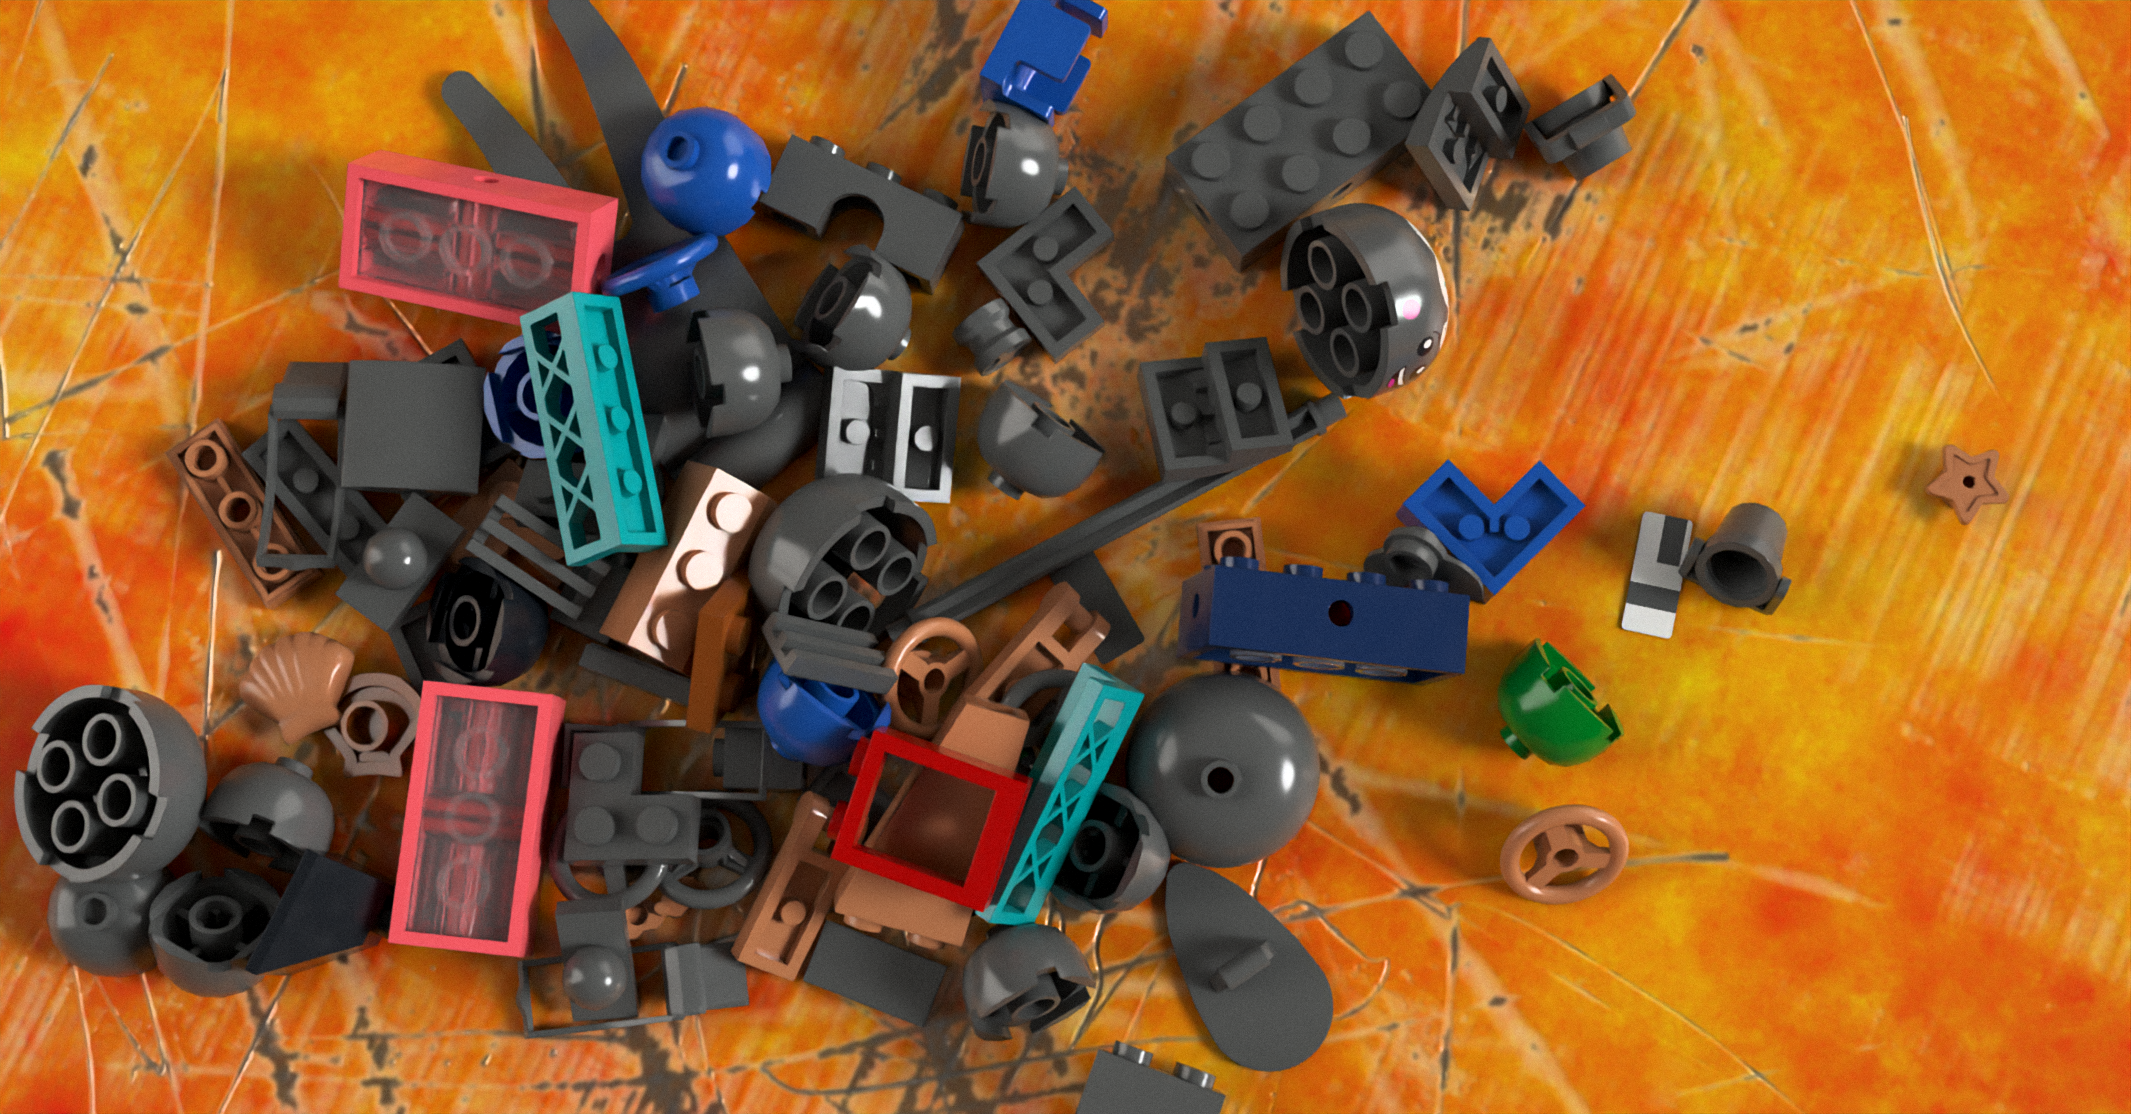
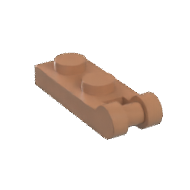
M1060 582L1046 593L1037 612L964 693L999 703L1015 683L1032 673L1047 669L1077 671L1108 635L1111 625L1096 610L1088 612L1079 603L1080 594L1067 582ZM1064 623L1071 631L1069 638L1061 645L1052 635ZM1061 688L1041 690L1028 697L1018 709L1025 710L1031 722ZM955 704L947 711L946 716L949 715Z
M807 791L801 796L794 811L793 825L730 951L739 962L794 981L834 900L837 885L850 866L830 858L836 840H831L826 851L814 847L821 830L827 832L835 810L834 807L830 806V801L827 797L812 791ZM868 815L858 844L862 843L869 824Z

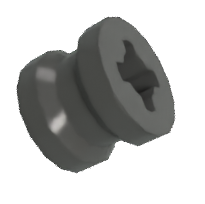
M1002 298L990 301L963 320L952 333V337L960 347L969 348L975 356L974 367L981 376L994 373L1008 364L1026 349L1032 341V338L1024 328L1015 327L1009 319L1010 309Z

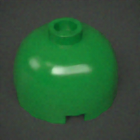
M1535 638L1505 668L1497 687L1498 710L1507 724L1500 730V734L1508 746L1522 759L1526 760L1532 754H1535L1549 765L1570 767L1589 762L1605 752L1624 735L1623 726L1609 704L1604 706L1599 712L1596 709L1598 703L1591 693L1595 686L1566 656L1550 643L1546 642L1542 646L1540 639Z

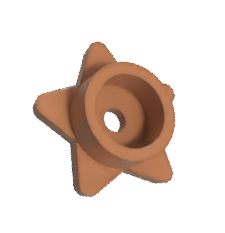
M1952 444L1945 445L1942 449L1944 469L1936 479L1925 487L1928 495L1941 498L1948 506L1954 508L1962 525H1968L1972 521L1981 505L2005 504L2009 500V494L1995 478L1999 453L1996 450H1989L1971 457ZM1968 476L1973 479L1974 485L1972 488L1964 486L1963 479Z

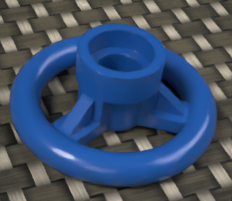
M701 233L648 254L603 279L600 284L601 293L606 296L618 297L646 287L649 292L646 298L654 314L675 307L700 293L692 272L698 261L716 250L719 243L718 238L713 233Z

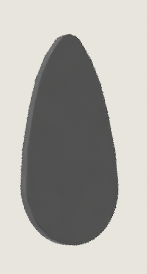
M1182 862L1173 866L1166 877L1165 909L1168 932L1178 965L1194 1005L1216 1045L1236 1063L1257 1071H1281L1292 1068L1307 1060L1325 1040L1333 1017L1332 992L1322 969L1299 940L1239 885L1212 870L1192 863Z

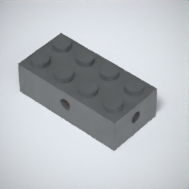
M1367 11L1167 155L1164 177L1239 274L1285 241L1289 229L1297 220L1329 209L1409 151L1405 146V142L1420 109L1432 90L1373 14Z

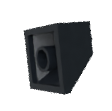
M307 849L244 970L254 975H294L378 946L382 937L386 939L389 937L396 882L341 854Z

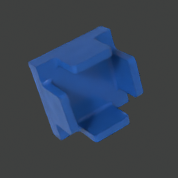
M1020 0L979 74L983 103L989 98L1001 100L1029 111L1053 127L1055 124L1054 113L1060 116L1067 113L1091 69L1090 60L1080 55L1091 34L1098 38L1103 37L1108 27V10L1091 0Z

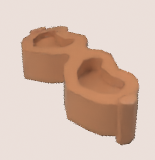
M683 876L677 880L685 886L694 889L708 890L707 885L703 881L699 882L694 877ZM663 893L661 901L656 904L650 900L642 901L640 904L625 910L630 940L637 941L641 939L645 932L659 930L666 917L682 918L691 908L677 904Z

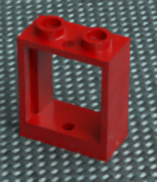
M886 726L875 729L871 739L861 736L854 750L848 774L858 777L850 801L847 802L841 799L838 801L828 826L826 837L836 840L830 858L984 912L991 904L1033 778ZM888 754L996 791L965 881L858 844Z

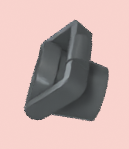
M1609 74L1601 81L1535 120L1523 125V128L1532 144L1547 163L1553 164L1562 161L1578 182L1632 150L1622 125L1631 120L1637 111L1627 91L1612 74ZM1612 96L1615 101L1611 102L1610 97Z
M1742 503L1734 506L1726 514L1715 533L1706 542L1699 537H1695L1678 573L1683 578L1702 586L1710 596L1721 603L1734 607H1748L1759 613L1772 615L1784 599L1792 582L1791 579L1785 576L1781 578L1783 571L1781 560L1788 533L1785 521L1777 512L1765 505Z

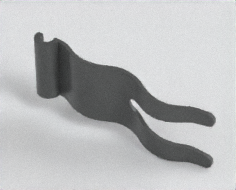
M549 0L548 11L567 43L581 73L633 221L628 234L624 238L614 241L612 274L648 254L689 238L692 235L675 228L663 218L649 203L641 184L642 152L649 135L665 118L637 65L619 38L589 0ZM456 71L444 80L441 89L444 102L468 130L495 173L570 188L536 142L472 74L466 71ZM718 236L719 243L716 250L698 261L693 269L692 275L700 290V293L695 297L655 314L646 298V295L649 293L646 287L618 297L620 298L642 413L664 414L671 428L661 461L663 468L676 482L686 461L689 460L717 467L760 491L818 443L824 376L806 357L792 347L791 336L746 271L725 236ZM716 306L737 307L755 314L770 327L776 345L787 344L792 362L791 382L781 383L779 403L767 420L752 430L734 435L708 438L705 436L707 427H700L692 398L687 363L694 362V350L699 348V342L686 343L687 315L691 309Z

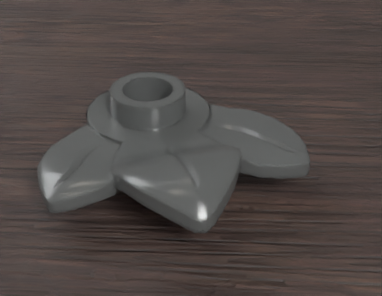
M1398 527L1391 530L1384 541L1383 547L1369 552L1364 562V572L1385 575L1387 586L1409 587L1410 580H1437L1449 584L1448 593L1470 595V600L1483 601L1485 597L1480 577L1465 563L1448 555L1437 536L1423 527Z

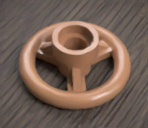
M946 617L926 618L904 630L889 648L885 661L881 666L894 669L899 679L887 694H878L880 708L882 709L889 702L892 710L889 726L892 729L931 742L947 718L944 715L937 720L939 700L945 693L949 681L965 670L964 682L957 698L958 700L962 693L984 671L982 653L971 631L960 622ZM943 636L951 639L959 648L948 656L940 658L915 646L930 637ZM898 695L912 700L916 711L915 722L910 720L902 711Z
M1576 804L1555 806L1528 817L1510 833L1501 850L1500 869L1508 886L1515 893L1528 900L1552 905L1573 903L1599 893L1618 877L1628 858L1629 841L1620 822L1611 814L1601 809ZM1583 825L1591 826L1601 831L1607 837L1609 847H1599L1588 841ZM1533 840L1538 856L1533 867L1523 874L1519 864L1520 856L1524 847ZM1578 867L1598 868L1591 875L1573 883L1546 885L1559 873L1569 872Z

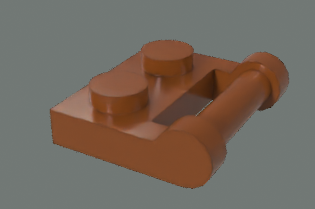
M748 567L739 568L733 572L699 611L686 719L687 728L710 734L727 712L734 713L737 710L741 699L752 697L757 692L759 672L754 668L759 620L752 605V585L748 579Z

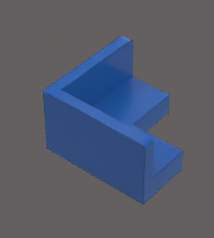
M1448 459L1401 505L1395 515L1406 527L1419 526L1434 533L1445 547L1448 555L1469 566L1483 583L1485 597L1481 602L1485 605L1585 505L1540 460L1502 498L1493 504Z

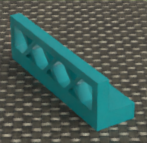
M570 292L520 316L567 566H584L616 552L651 553L668 546L620 298ZM558 320L562 340L554 356L549 351L545 326ZM565 382L571 385L574 398L568 418L562 415L559 397ZM577 444L583 448L586 466L580 481L573 476L571 459ZM590 507L596 512L601 539L587 544L583 522Z
M1083 662L1028 777L1033 778V782L991 904L984 912L976 910L975 914L988 923L1022 925L1035 922L1145 696L1144 693L1102 668Z

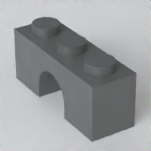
M792 134L771 175V184L767 194L763 192L759 199L765 217L821 243L831 222L838 215L853 209L869 211L878 216L884 223L882 236L874 251L891 263L904 276L908 284L933 295L965 231L963 214L956 211L958 204L950 197L933 189L925 188L921 195L900 185L902 178L894 171L880 164L868 162L866 168L846 160L844 159L846 152L827 139L812 136L808 142Z

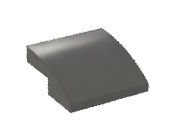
M1478 37L1450 65L1424 102L1405 142V146L1448 209L1471 211L1489 157L1513 158L1523 125L1531 107L1491 38Z
M1267 337L1208 342L1204 345L1201 357L1140 363L1137 379L1162 483L1185 481L1230 472L1292 451L1294 441Z
M350 360L348 364L340 489L405 494L408 491L468 497L478 494L484 405L483 385L486 368L427 362Z
M835 366L825 368L815 480L842 473L865 474L877 477L891 484L912 501L950 503L961 377L883 369L847 371Z

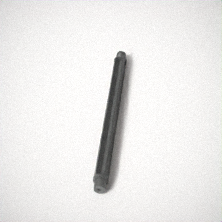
M1332 392L1315 402L1308 399L1302 403V407L1287 414L1294 446L1315 435L1321 436L1327 433L1326 428L1347 417L1344 406L1337 395ZM1263 462L1230 472L1170 483H1162L1160 480L915 609L913 607L905 610L907 615L886 625L885 628L894 642L904 630L926 618L946 617L959 622ZM929 638L922 641V643L930 641Z

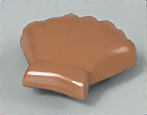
M299 632L295 635L282 637L276 643L265 646L259 652V655L253 659L249 666V672L240 683V695L248 707L279 724L282 738L287 745L294 744L313 732L341 725L342 714L337 705L354 664V652L338 641L315 632Z

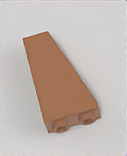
M962 693L931 743L1015 772L1030 720L1025 710ZM917 763L864 843V846L965 881L996 791ZM851 865L837 885L834 895L835 912L845 915L843 921L846 924L868 932H881L882 926L908 932L906 938L912 943L936 950L944 949L945 943L962 947L973 912L972 908Z

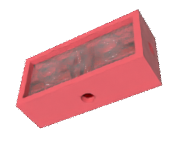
M378 150L349 162L347 166L339 287L521 326L520 316L570 292L603 295L600 290V284L603 279L611 274L619 198ZM557 320L545 326V331L561 334L559 321Z
M423 680L388 943L513 957L533 956L566 707L565 699L553 694Z

